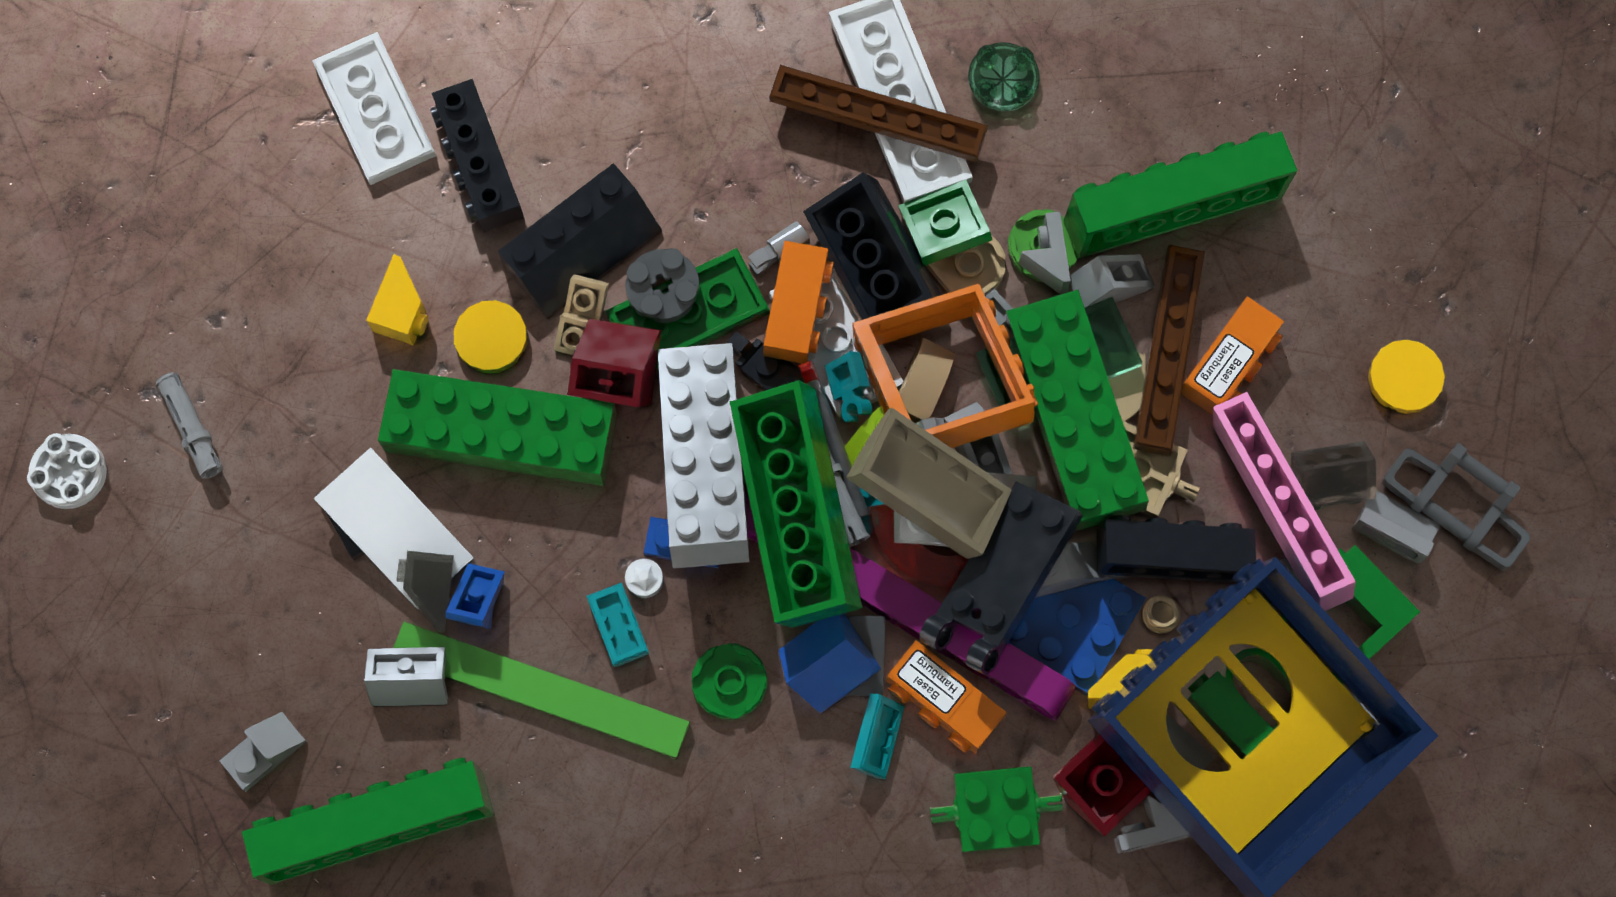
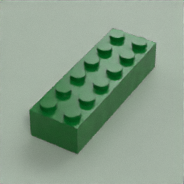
M1282 131L1270 135L1269 132H1261L1250 137L1247 142L1237 145L1234 142H1227L1216 147L1213 152L1203 155L1199 152H1193L1183 156L1179 162L1166 165L1164 162L1156 163L1146 168L1144 172L1132 176L1131 173H1122L1113 177L1110 182L1097 186L1096 183L1085 184L1077 188L1075 193L1072 194L1064 217V223L1072 244L1074 243L1076 248V255L1078 259L1281 199L1298 170Z
M1079 290L1006 311V325L1015 353L1019 355L1023 364V378L1027 385L1032 384L1034 387V396L1038 402V405L1034 406L1035 415L1064 504L1079 510L1083 515L1075 531L1102 524L1112 516H1128L1145 511L1149 499Z
M393 369L378 442L384 451L388 453L604 486L618 415L614 403Z
M798 380L730 401L774 622L793 628L861 609L862 603L816 389Z
M457 758L442 764L443 770L428 774L427 769L411 772L404 776V782L390 785L389 781L372 784L366 788L367 793L355 797H352L351 793L333 796L328 799L329 805L316 809H314L313 805L297 807L290 811L291 816L277 821L274 816L258 819L251 823V829L241 831L252 876L257 880L272 885L495 816L483 771L473 761L466 762L465 758Z

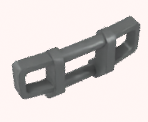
M1459 442L1440 466L1412 449H1405L1383 477L1382 484L1410 505L1409 508L1418 514L1420 511L1462 540L1464 542L1462 546L1470 552H1475L1500 570L1508 569L1530 541V534L1503 512L1521 487L1512 480L1508 483L1466 453L1467 448ZM1404 461H1410L1432 474L1417 496L1403 487L1394 478L1395 473ZM1456 464L1499 494L1473 530L1430 499ZM1495 521L1517 538V545L1507 558L1499 556L1480 543Z

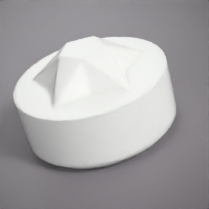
M638 559L628 566L625 572V583L628 590L634 596L650 598L661 590L663 574L659 565L654 561Z

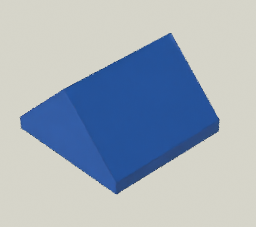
M844 613L818 620L778 650L786 684L819 713L826 711L881 670V667Z

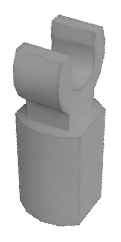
M795 221L767 240V246L756 250L748 256L751 261L748 264L757 276L765 272L776 261L780 263L784 240L810 244V238L800 223Z

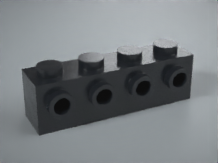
M473 78L433 92L432 96L436 106L429 109L436 127L444 126L448 136L441 139L448 160L456 158L459 169L454 170L453 174L459 190L467 189L471 198L470 201L465 202L471 222L479 221L484 233L523 219L524 215Z
M1116 515L1106 519L1097 530V574L1236 583L1232 579L1233 576L1246 564H1252L1256 561L1255 529L1242 528V525L1239 523L1205 526L1203 521L1190 520L1182 524L1168 523V520L1164 518H1150L1144 522L1131 521L1129 516Z

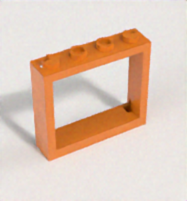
M979 284L852 323L854 347L857 352L861 353L867 377L883 414L885 415L888 409L893 408L911 420L879 345L968 317L973 318L1011 399V403L925 430L950 448L1032 423L1034 419V406L1038 405L1034 396L1033 385H1027L1023 378L1024 368L1019 355H1012L1009 348L1010 339L1007 329L1004 325L999 326L995 319L996 309L994 302L985 297Z

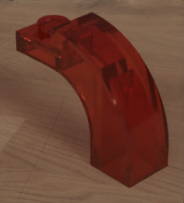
M885 504L867 508L868 525L873 542L882 558L893 570L904 578L923 586L952 588L958 578L957 572L963 570L969 559L962 555H938L929 551L921 544L895 543L894 510Z

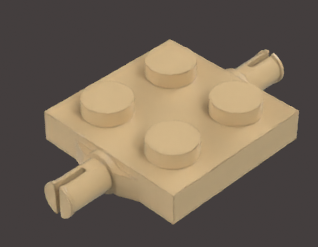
M1123 421L1149 499L1147 509L1141 513L1152 518H1158L1165 501L1173 493L1194 502L1200 487L1180 480L1181 465L1188 450L1174 443L1170 456L1133 449L1136 426Z

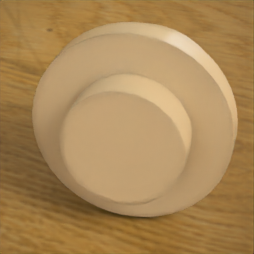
M1157 595L1145 603L1142 610V618L1145 625L1151 631L1163 634L1176 628L1181 618V611L1174 599L1165 595Z

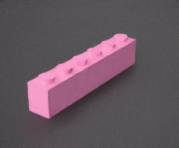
M1245 392L1214 406L1213 428L1301 585L1324 611L1353 599L1355 579L1249 394Z

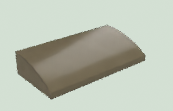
M893 408L888 409L877 424L846 479L966 559L983 555L1012 491L1005 484Z

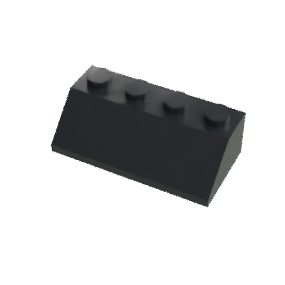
M613 163L498 250V254L503 267L545 317L549 319L565 306L570 279L574 274L595 280L601 279L662 232V229L636 188Z
M862 172L803 211L821 246L828 248V258L830 262H834L833 267L862 320L941 295L926 266H923L913 242L877 179Z

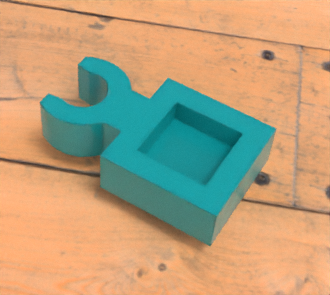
M849 351L824 365L833 399L843 400L841 414L844 421H859L856 410L859 415L872 414L871 402L863 394V390L870 387L861 353Z

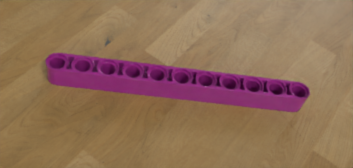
M744 484L748 537L758 542L747 485ZM850 548L862 606L878 616H884L886 621L920 641V631L924 622L931 615H936L942 603ZM959 624L957 625L949 644L943 650L938 651L939 653L1052 720L1059 718L1076 689V685L1010 643L1003 650L995 669L990 674L984 675L968 667L966 664L970 647L976 640L983 637Z

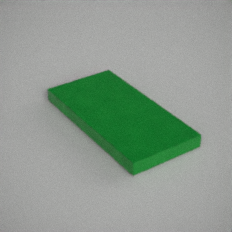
M735 248L695 267L700 283L699 295H697L691 311L685 317L675 322L657 323L653 319H648L645 316L642 317L633 310L628 300L605 311L610 322L662 330L659 349L706 345L770 314V309L738 248ZM668 280L652 289L654 291L660 289L662 294H666L669 292L668 286L672 282Z

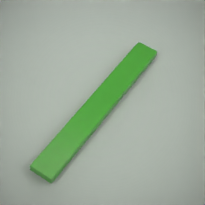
M405 621L393 647H445L447 655L445 678L674 759H677L690 726V721Z

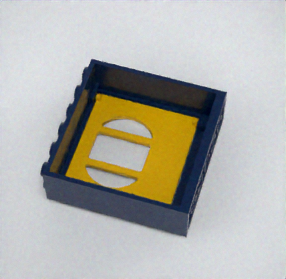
M1276 557L1264 562L1259 558L1254 563H1248L1242 567L1232 578L1236 582L1234 585L1231 584L1223 590L1221 588L1204 603L1208 609L1196 616L1193 614L1176 629L1180 635L1168 642L1165 640L1148 655L1152 661L1148 665L1144 664L1140 668L1137 666L1120 681L1124 687L1120 691L1117 690L1113 694L1107 693L1092 707L1095 714L1088 720L1245 897H1272L1438 737ZM1255 587H1257V588L1259 589V591H1260V592L1269 600V602L1279 611V613H1280V614L1288 621V623L1298 632V634L1308 643V645H1309V646L1317 653V655L1327 664V666L1337 675V677L1346 685V687H1347V688L1356 696V698L1366 707V709L1375 717V719L1377 720V722H1376V721L1370 716V714L1360 705V703L1351 695V693L1341 684V682L1331 673V671L1322 663V661L1312 652V650L1302 641V639L1293 631V629L1283 620V618L1273 609V607L1264 599V597L1255 589ZM1245 644L1258 647L1268 652L1281 664L1287 674L1291 687L1292 699L1289 713L1282 709L1229 650L1230 645ZM1216 656L1278 724L1243 759L1237 756L1181 693V688ZM1169 702H1172L1229 765L1228 771L1213 772L1200 769L1187 762L1177 752L1169 738L1166 725Z

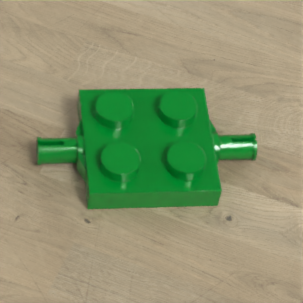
M1031 766L953 774L955 785L953 806L930 807V815L946 814L945 816L931 817V824L955 822L960 833L962 852L1039 845L1038 822L1040 813L1063 811V804L1047 805V803L1062 802L1061 794L1038 797L1033 785Z

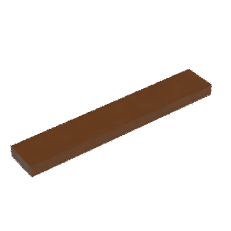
M783 65L779 67L769 96V102L976 163L988 130V125Z
M1170 244L1167 248L1133 449L1170 456L1172 453L1205 251Z

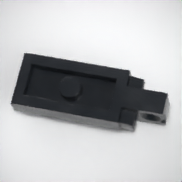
M736 331L727 341V343H732L733 353L739 357L735 363L741 369V374L762 391L798 380L805 383L800 370L789 361L764 357V343L756 338L751 343Z

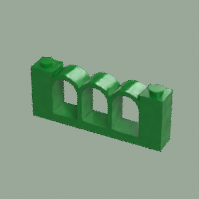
M1354 545L1346 553L1341 548L1338 550L1356 581L1353 599L1345 603L1374 632L1359 647L1363 654L1370 659L1418 615L1420 611ZM1280 615V616L1283 618V620H1284L1291 628H1293V627L1288 623V621H1287L1282 615ZM1256 647L1244 649L1235 654V657L1241 663L1252 662L1261 665L1291 695L1290 682L1285 670L1268 652ZM1227 666L1224 667L1221 673L1216 671L1210 678L1203 673L1187 688L1192 693L1187 700L1240 759L1246 757L1278 725L1276 723L1271 727L1242 697L1234 686L1233 673ZM1332 672V674L1341 682V684H1343V682L1337 677V675L1334 672Z

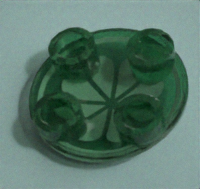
M1000 42L984 45L978 50L969 67L968 81L972 93L983 105L998 111H1012L1026 105L1034 97L1039 86L1040 74L1038 65L1034 60V54L1030 49L1012 43Z

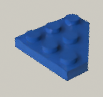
M1115 579L1036 597L1008 643L1063 675L1076 685L1077 691L1088 696V690L1099 681L1146 597Z

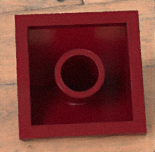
M1099 733L1052 777L1065 802L1102 836H1106L1151 793L1149 788Z

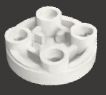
M51 434L34 453L29 465L27 481L37 496L47 504L61 509L77 508L90 502L101 491L107 474L106 461L99 448L83 436L76 434Z

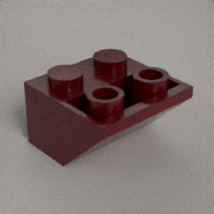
M589 319L572 357L567 395L634 407L652 404L662 330Z

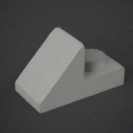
M1060 212L1045 213L1043 226L1037 229L1040 249L1022 251L1019 264L1059 294L1068 293L1071 279Z
M280 712L247 728L244 731L247 738L219 761L241 789L247 792L307 741L285 714Z
M1147 796L1143 803L1150 828H1145L1144 822L1122 827L1123 834L1118 835L1114 839V843L1119 855L1192 836L1162 803Z

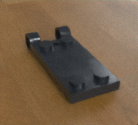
M1017 481L1011 488V494L983 555L969 558L936 615H931L924 622L920 631V641L938 651L943 650L949 644L958 624L981 635L983 638L976 640L970 647L966 664L968 667L984 675L990 674L997 666L1003 650L1083 518L1079 510ZM982 611L981 617L974 619L975 612Z

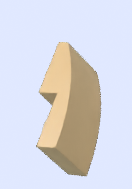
M575 274L571 277L564 313L560 315L554 351L574 355L588 320H601L609 283Z
M923 337L906 368L908 374L899 390L907 412L921 420L931 417L955 358V353Z

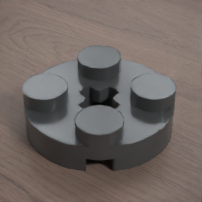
M670 248L667 250L657 249L649 251L630 264L627 269L625 288L628 301L637 314L653 319L657 323H671L685 317L691 311L697 295H699L700 283L697 270L692 262L683 256L679 250ZM661 278L670 280L672 284L668 286L669 292L662 294L660 289L654 291L652 286L657 284L656 280Z

